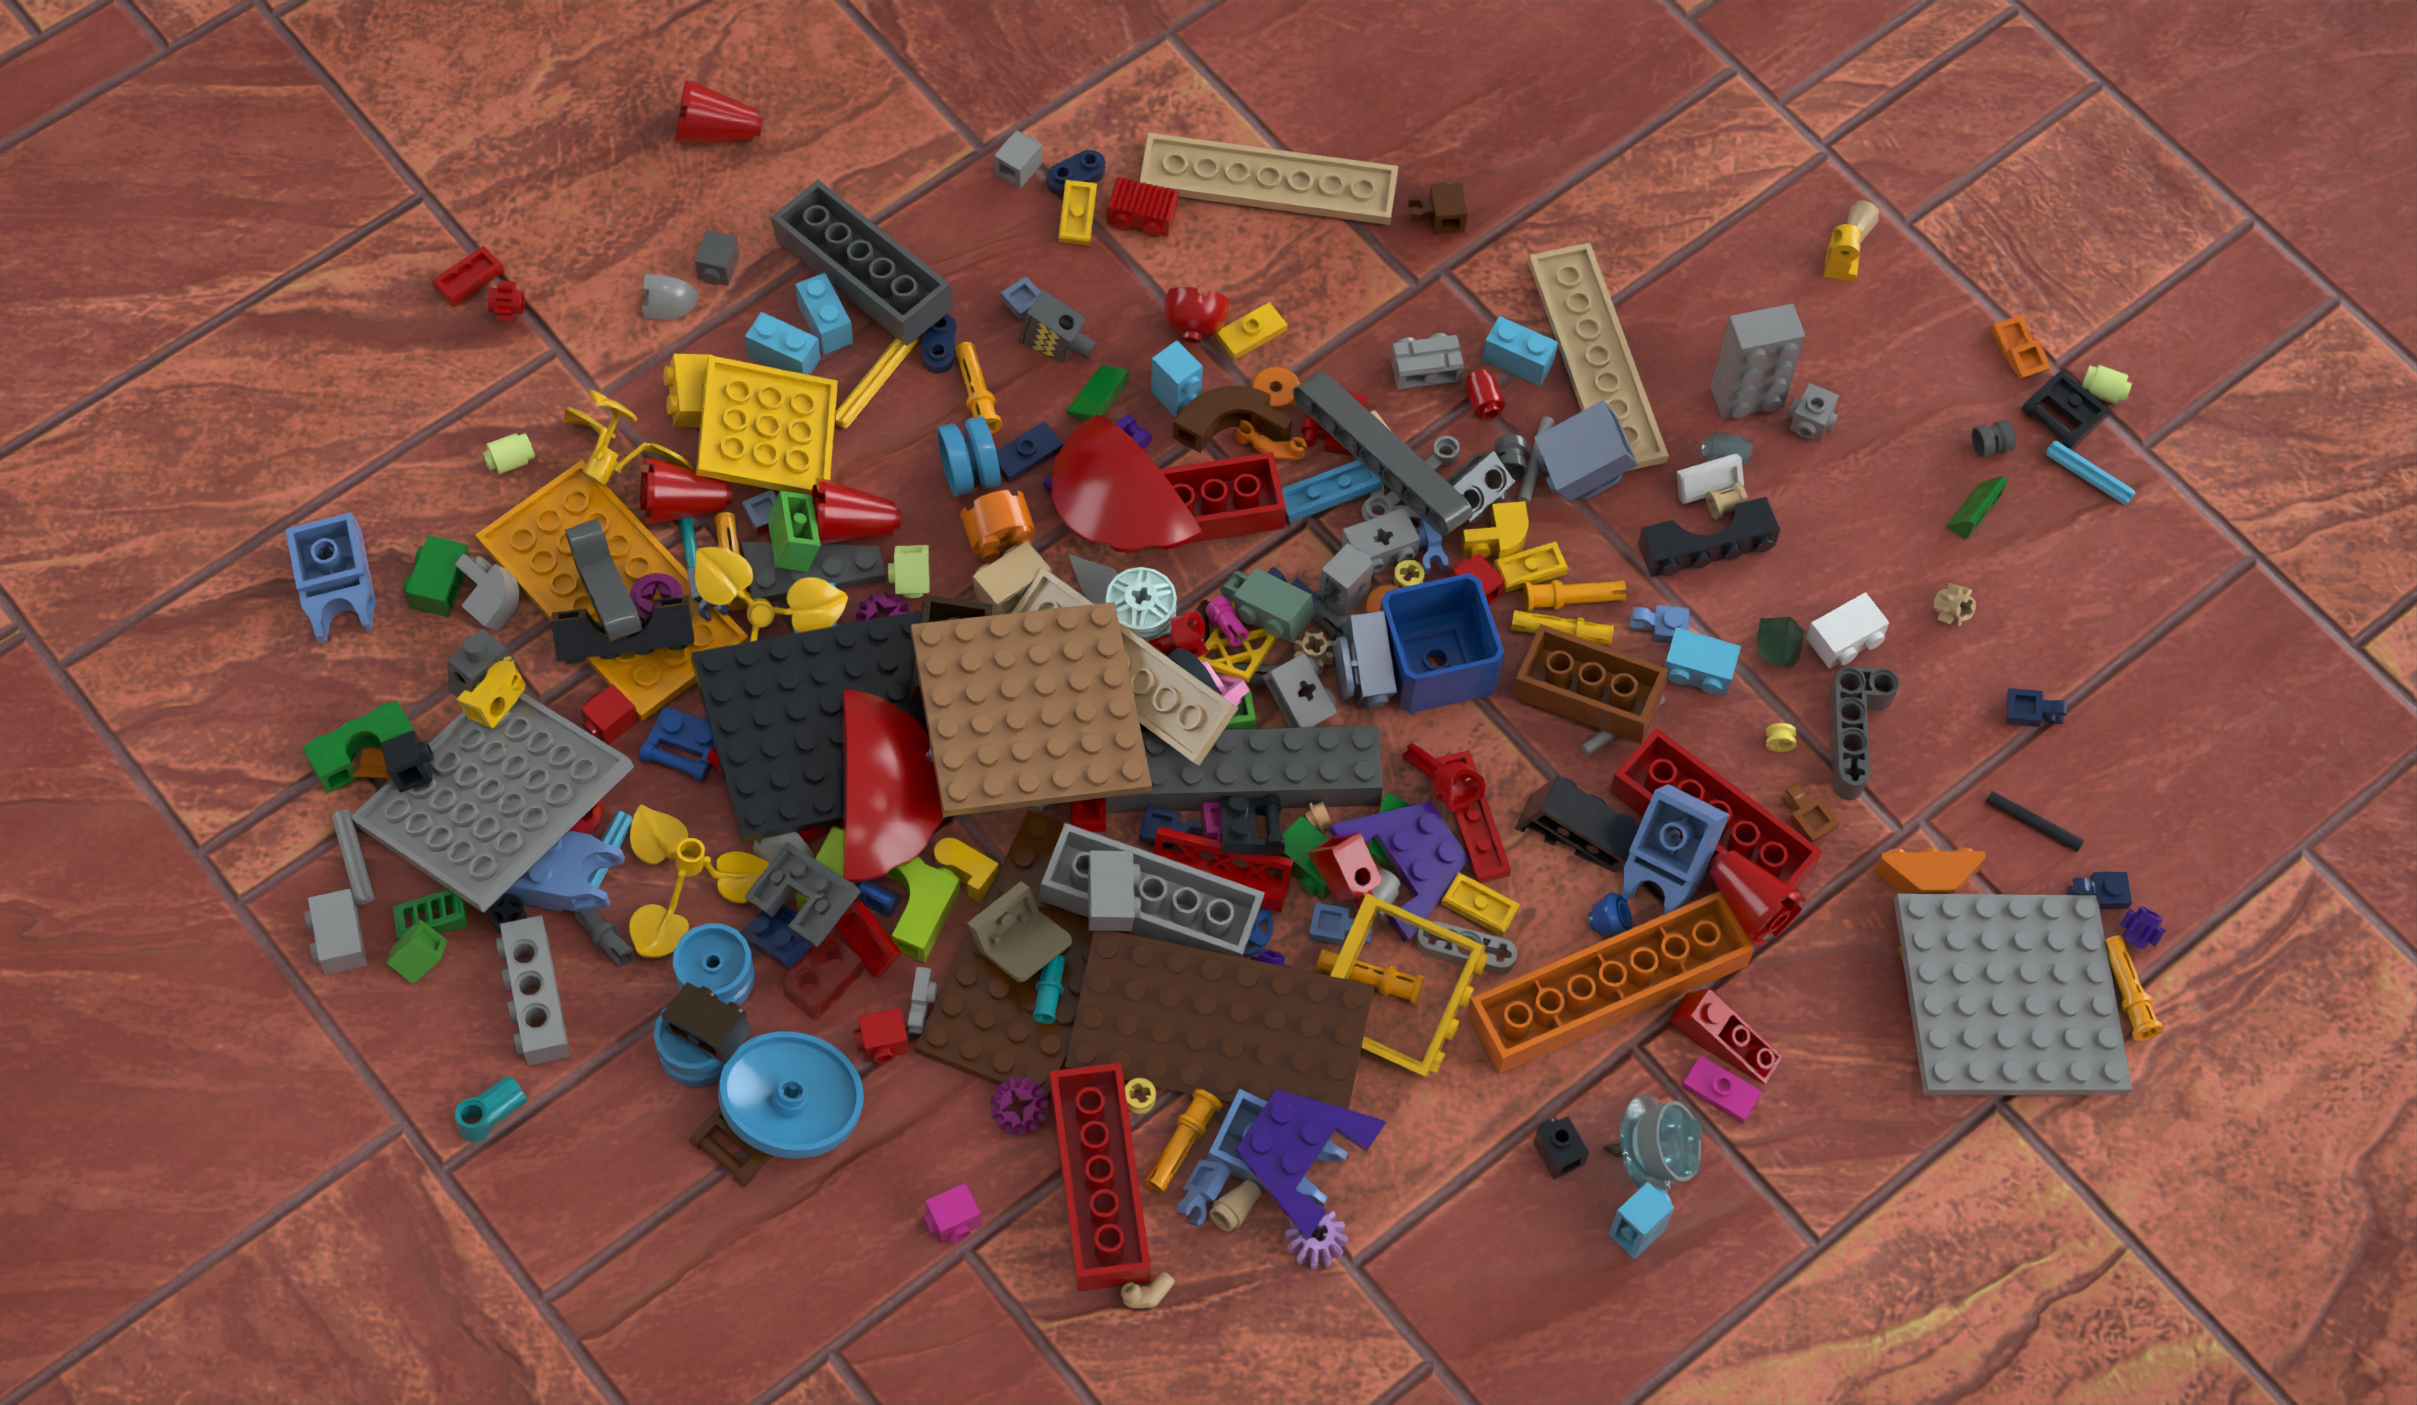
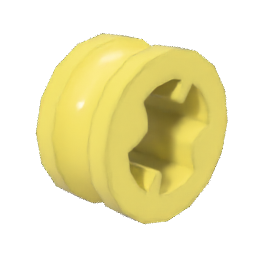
M1414 560L1400 562L1395 568L1394 584L1402 588L1422 584L1425 574L1424 568ZM1408 572L1414 574V578H1411L1410 581L1404 580V576Z
M1777 723L1766 728V736L1768 737L1766 747L1769 750L1787 752L1796 748V739L1794 738L1796 736V728L1794 726Z
M1136 1078L1129 1081L1125 1086L1129 1111L1135 1114H1145L1151 1111L1156 1101V1090L1149 1080ZM1140 1089L1142 1094H1149V1096L1146 1095L1144 1103H1140L1137 1098L1131 1099V1097H1134L1135 1090Z

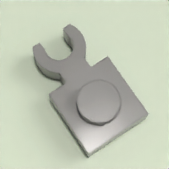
M917 967L911 998L912 1005L908 1019L909 1034L921 1035L925 1025L928 1004L935 1003L937 982L932 981L931 968Z

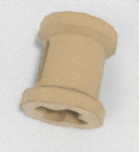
M1740 482L1734 483L1728 489L1718 492L1711 490L1706 493L1707 507L1715 520L1722 518L1725 513L1734 511L1735 504L1748 501L1745 489Z

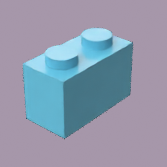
M826 273L796 283L798 307L813 336L818 337L819 347L823 355L853 344L851 321Z
M763 312L760 313L745 335L748 358L768 367L810 375L821 359L818 337Z
M1499 316L1485 340L1482 361L1541 387L1554 363L1558 342Z
M1175 341L1152 358L1151 394L1175 418L1191 400L1201 395L1203 366L1178 341Z
M1676 627L1664 668L1668 669L1667 679L1678 685L1687 684L1701 688L1709 694L1727 696L1741 646Z
M1647 1182L1617 1210L1609 1235L1634 1260L1665 1231L1674 1209L1670 1197L1661 1188H1654Z

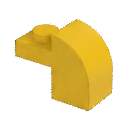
M1525 501L1492 504L1489 519L1490 528L1463 530L1460 546L1462 558L1473 557L1480 553L1484 558L1495 555L1496 559L1522 552L1529 525Z

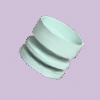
M1145 567L1127 569L1115 576L1108 586L1105 602H1115L1119 622L1145 641L1171 633L1170 620L1176 617L1177 596L1174 585L1167 576L1155 569Z

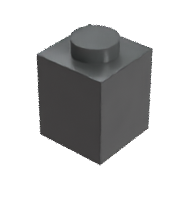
M706 230L695 259L697 278L712 285L722 284L729 286L740 256L738 238L736 236Z

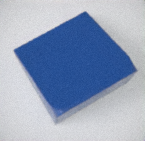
M873 881L861 883L859 886L861 891L859 893L860 901L865 906L886 917L892 916L902 900V896Z

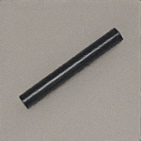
M1991 791L1985 802L2077 852L2084 842L2082 838L1994 791Z

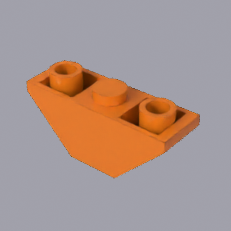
M1934 848L1924 849L1920 852H1905L1903 849H1891L1881 852L1875 870L1876 874L1901 894H1958L1979 872L1986 856L1985 851H1974L1971 848H1960L1955 851L1940 852Z

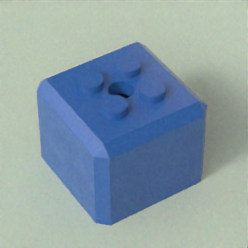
M1467 573L1394 589L1385 593L1381 600L1380 611L1385 613L1397 690L1395 695L1399 708L1408 713H1414L1492 695L1498 684L1504 649L1478 577ZM1437 655L1445 660V664L1441 667H1434L1428 663L1427 659L1430 656Z

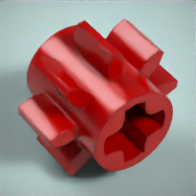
M500 281L497 284V288H490L488 311L497 313V321L512 322L516 318V314H523L525 292L524 290L516 289V282Z

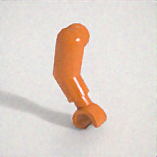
M1246 420L1240 421L1239 428L1241 430L1237 428L1235 432V439L1239 444L1251 443L1253 448L1261 454L1273 452L1275 461L1300 460L1305 455L1307 448L1306 441L1300 437H1294L1291 441L1273 442L1264 435H1258L1254 427Z

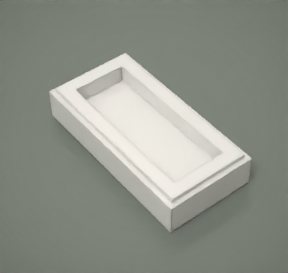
M1737 453L1677 471L1679 500L1683 504L1706 498L1708 491L1714 490L1718 492L1731 488V485L1736 482H1740L1744 486L1742 458Z

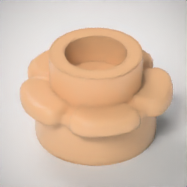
M1323 801L1315 805L1311 802L1309 803L1311 810L1305 812L1307 820L1317 830L1319 829L1322 834H1325V830L1333 826Z

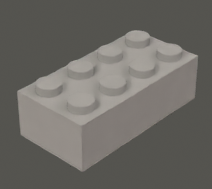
M1794 304L1730 316L1710 386L1722 419L1730 417L1742 418L1749 413L1759 411L1772 412L1780 407H1784L1806 337Z

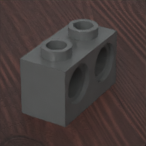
M1494 450L1477 452L1446 480L1460 494H1464L1471 505L1473 515L1464 522L1469 524L1479 521L1485 515L1484 510L1490 504L1498 503L1508 494L1506 490L1515 483ZM1486 474L1489 478L1488 486L1485 483Z

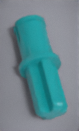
M1057 955L1042 967L1040 981L1035 985L1038 994L1033 1019L1037 1022L1045 1024L1055 1022L1058 997L1063 993L1064 988L1061 985L1065 963L1063 955Z

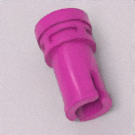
M1226 597L1215 598L1207 605L1205 609L1206 616L1216 627L1222 630L1232 646L1243 644L1237 634H1240L1245 641L1248 639V630L1244 628L1236 617V611Z

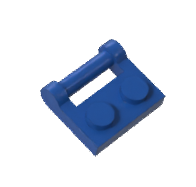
M664 706L647 741L643 743L640 749L639 760L651 763V761L691 774L694 780L704 782L713 766L706 758L710 749L715 747L708 721ZM662 744L701 759L695 762L661 750L659 746Z

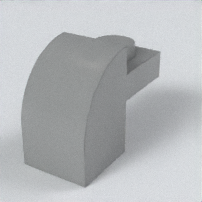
M463 554L455 565L478 585L462 604V607L483 626L500 632L514 614L519 602L517 580L512 572L497 564L492 566L480 556L473 559Z

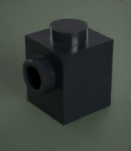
M415 730L382 742L386 771L400 793L433 781L430 761L434 760L432 749L427 741L422 742Z
M1569 1116L1560 1120L1551 1118L1538 1126L1533 1144L1554 1180L1586 1164L1589 1151Z

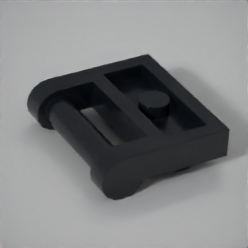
M2062 370L2032 395L2021 408V411L2027 416H2034L2064 441L2063 445L2072 451L2108 417L2111 411ZM2046 402L2072 423L2076 429L2072 432L2044 409L2041 404Z
M1268 794L1262 798L1220 796L1218 814L1221 853L1281 855L1285 851V839L1280 833L1279 813L1281 812V799L1279 796L1274 794ZM1256 815L1265 816L1266 838L1257 837Z

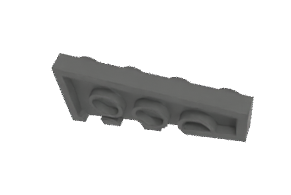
M741 541L744 558L750 564L753 572V581L750 584L752 599L765 598L769 602L787 599L790 587L796 581L805 577H816L828 583H835L837 589L886 581L879 546L821 545L807 572L775 568L771 542Z

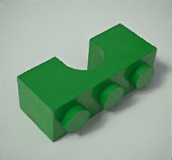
M394 700L388 704L379 705L372 712L358 719L347 721L340 728L326 735L315 737L310 743L302 746L321 786L325 793L328 794L358 779V777L352 776L355 772L352 761L358 752L366 748H376L383 752L382 742L410 732L414 728L398 701Z

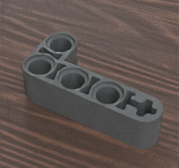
M598 518L565 529L578 574L609 642L642 631L638 613L610 555Z
M1844 667L1836 674L1830 689L1833 787L1836 794L1842 799L1855 800L1859 798L1869 780L1870 758L1867 710H1886L1893 703L1900 682L1898 676L1889 669ZM1842 686H1849L1853 691L1846 690ZM1875 687H1881L1887 692H1880ZM1843 716H1850L1855 721H1849L1845 719ZM1844 746H1851L1856 751H1849ZM1853 769L1851 775H1848L1849 770Z

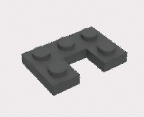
M787 842L744 898L773 918L794 890L809 900L788 927L818 947L861 891L850 881Z

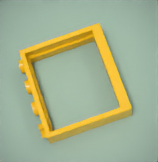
M1366 893L1330 976L1349 979L1378 911H1382L1471 951L1422 1062L1366 1036L1363 1038V1049L1425 1077H1429L1431 1071L1437 1073L1442 1065L1445 1053L1441 1052L1445 1039L1452 1040L1457 1031L1460 1021L1455 1019L1460 1006L1466 1008L1472 997L1474 988L1469 985L1474 974L1481 975L1489 957V955L1484 954L1486 946Z

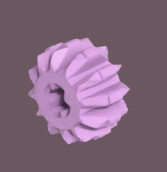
M1334 1210L1322 1218L1312 1233L1317 1238L1323 1237L1320 1242L1315 1237L1309 1238L1308 1241L1304 1239L1290 1219L1289 1225L1292 1229L1286 1230L1285 1239L1291 1242L1287 1247V1251L1289 1254L1299 1253L1296 1261L1299 1265L1308 1259L1311 1260L1310 1268L1314 1270L1317 1268L1318 1261L1321 1260L1323 1265L1328 1268L1332 1264L1331 1257L1338 1259L1342 1257L1343 1250L1341 1247L1347 1244L1348 1237L1342 1234L1345 1229L1344 1222H1334L1336 1216Z

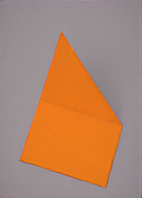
M376 748L363 749L360 765L352 776L390 778L386 771L383 752Z

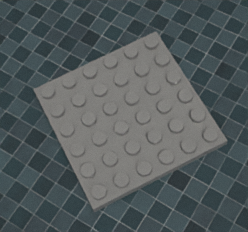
M522 693L516 703L493 729L469 720L463 711L429 743L434 756V760L430 761L433 781L400 793L392 779H390L350 819L357 828L484 913L632 770L634 765L629 757L525 693Z
M1896 895L1893 900L1924 1095H2128L2132 1091L2097 895Z

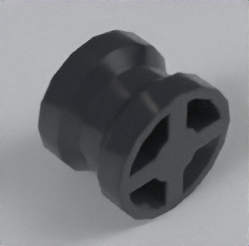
M505 893L501 895L488 909L493 928L500 935H502L500 924L527 918L523 902L514 894Z

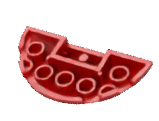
M1096 414L1085 421L1068 437L1057 454L1051 471V496L1055 509L1064 524L1074 534L1088 543L1095 545L1096 541L1112 545L1116 552L1140 553L1142 547L1159 545L1163 550H1168L1203 536L1202 530L1157 465L1122 428L1106 417Z
M843 689V878L850 882H861L886 876L890 869L904 862L909 864L918 857L927 847L928 840L934 834L936 828H939L943 814L930 740L926 729L908 712L881 697L860 691Z

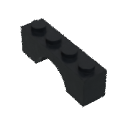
M1766 496L1735 504L1729 526L1719 533L1712 535L1693 534L1681 528L1674 520L1642 527L1638 546L1651 577L1659 575L1671 576L1682 569L1690 567L1696 569L1703 568L1711 562L1722 559L1726 561L1734 560L1742 554L1754 551L1757 553L1766 552L1776 545L1780 527Z
M689 595L655 599L651 612L641 623L642 631L609 642L602 625L592 618L586 608L554 612L551 616V626L557 661L565 660L567 664H577L584 662L587 657L600 656V659H614L619 657L620 653L632 651L636 655H645L654 652L655 648L668 647L669 650L685 649L688 647V644L695 643Z

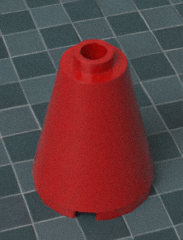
M685 80L675 133L676 142H681V144L753 141L754 135L760 136L763 117H758L757 109L694 81Z
M644 458L643 464H649L648 472H641L640 510L647 511V518H641L642 524L650 525L722 512L725 509V505H731L732 486L726 485V481L696 475V470L655 458Z
M815 479L816 485L813 484L811 495L820 545L892 535L894 528H900L901 509H896L894 501L826 479Z
M1725 850L1721 851L1710 863L1712 866L1710 870L1711 878L1747 939L1755 947L1767 944L1763 938L1770 933L1775 937L1780 935L1801 913L1802 908L1798 905L1799 902L1806 903V898L1801 892L1735 850L1728 853Z

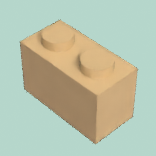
M1026 541L1020 546L1009 548L994 563H987L981 566L973 576L974 593L983 603L993 605V615L1008 614L1015 609L1042 567L1050 572L1051 568L1030 543Z

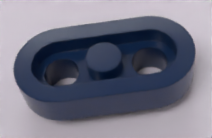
M1085 150L1053 165L1047 172L1048 189L1054 195L1064 196L1065 180L1089 183L1100 181L1106 172L1104 156L1095 150ZM1066 175L1067 177L1061 178L1059 176Z
M949 314L943 316L923 333L922 363L931 373H945L953 367L955 362L954 349L956 347L957 327L955 319ZM936 325H945L943 328L936 327ZM935 352H942L943 354H942V355H934L933 353H935Z

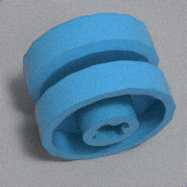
M983 416L966 419L963 426L964 438L960 429L954 423L936 428L941 461L950 490L955 498L972 493L974 488L973 474L977 484L983 490L1001 485L995 444Z
M706 923L692 928L682 936L674 949L673 968L679 990L689 982L697 988L701 986L707 987L717 995L719 1000L726 1004L733 1002L741 1005L747 1000L754 987L755 970L747 940L737 929L725 924Z
M660 1014L655 1023L654 1040L662 1069L673 1081L688 1087H704L718 1082L725 1064L669 1033Z

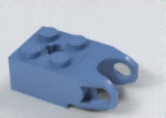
M352 512L285 529L301 607L310 619L315 637L319 643L328 642L330 622L336 614L343 611L357 613L365 632L372 631L376 600L362 529Z
M1669 784L1656 789L1629 850L1630 854L1624 866V886L1621 896L1626 901L1634 898L1638 889L1649 880L1656 882L1664 891V915L1683 907L1697 892L1730 814ZM1676 828H1679L1683 834V839L1679 838L1680 832L1676 830Z
M569 830L505 893L516 895L524 905L560 912L563 909L577 912L580 909L607 908L611 902L608 899L607 892L595 888L592 884L587 883V880L598 869L623 865L625 856L621 849L605 844L591 834Z
M1239 1089L1208 1153L1206 1161L1223 1163L1232 1171L1230 1175L1243 1181L1249 1179L1257 1184L1260 1189L1269 1193L1235 1152L1237 1146L1267 1102ZM1329 1139L1316 1160L1333 1161L1343 1164L1348 1152ZM1306 1175L1296 1188L1298 1192L1323 1208L1328 1196L1320 1192L1307 1179Z

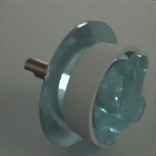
M1639 1095L1634 1097L1624 1110L1620 1126V1143L1606 1144L1603 1149L1613 1154L1616 1158L1623 1157L1626 1169L1632 1181L1639 1189L1649 1182L1654 1188L1659 1187L1667 1193L1675 1181H1687L1699 1172L1702 1126L1700 1121L1694 1119L1688 1108L1680 1102L1671 1101L1662 1104L1651 1095Z

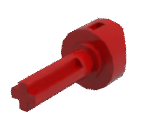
M1197 610L1171 618V633L1147 641L1166 655H1169L1178 648L1188 650L1197 658L1210 653L1202 640L1206 625Z
M1413 743L1407 746L1408 751L1403 753V759L1434 781L1433 794L1435 799L1452 812L1462 809L1484 797L1486 790L1485 779L1464 762L1456 761L1445 766L1419 746Z

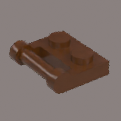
M720 1106L695 1130L689 1139V1142L697 1149L703 1148L735 1176L734 1181L742 1188L746 1187L754 1179L756 1173L773 1157V1155L755 1149L739 1138L725 1121ZM717 1129L751 1157L745 1164H742L711 1137Z

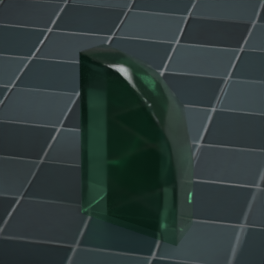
M1792 617L1761 618L1757 644L1762 658L1779 668L1789 669L1794 667L1800 658L1805 631Z

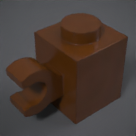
M1442 182L1431 185L1429 200L1421 195L1409 196L1408 207L1420 208L1419 210H1411V221L1420 222L1425 219H1431L1433 234L1465 232L1468 213L1462 182Z

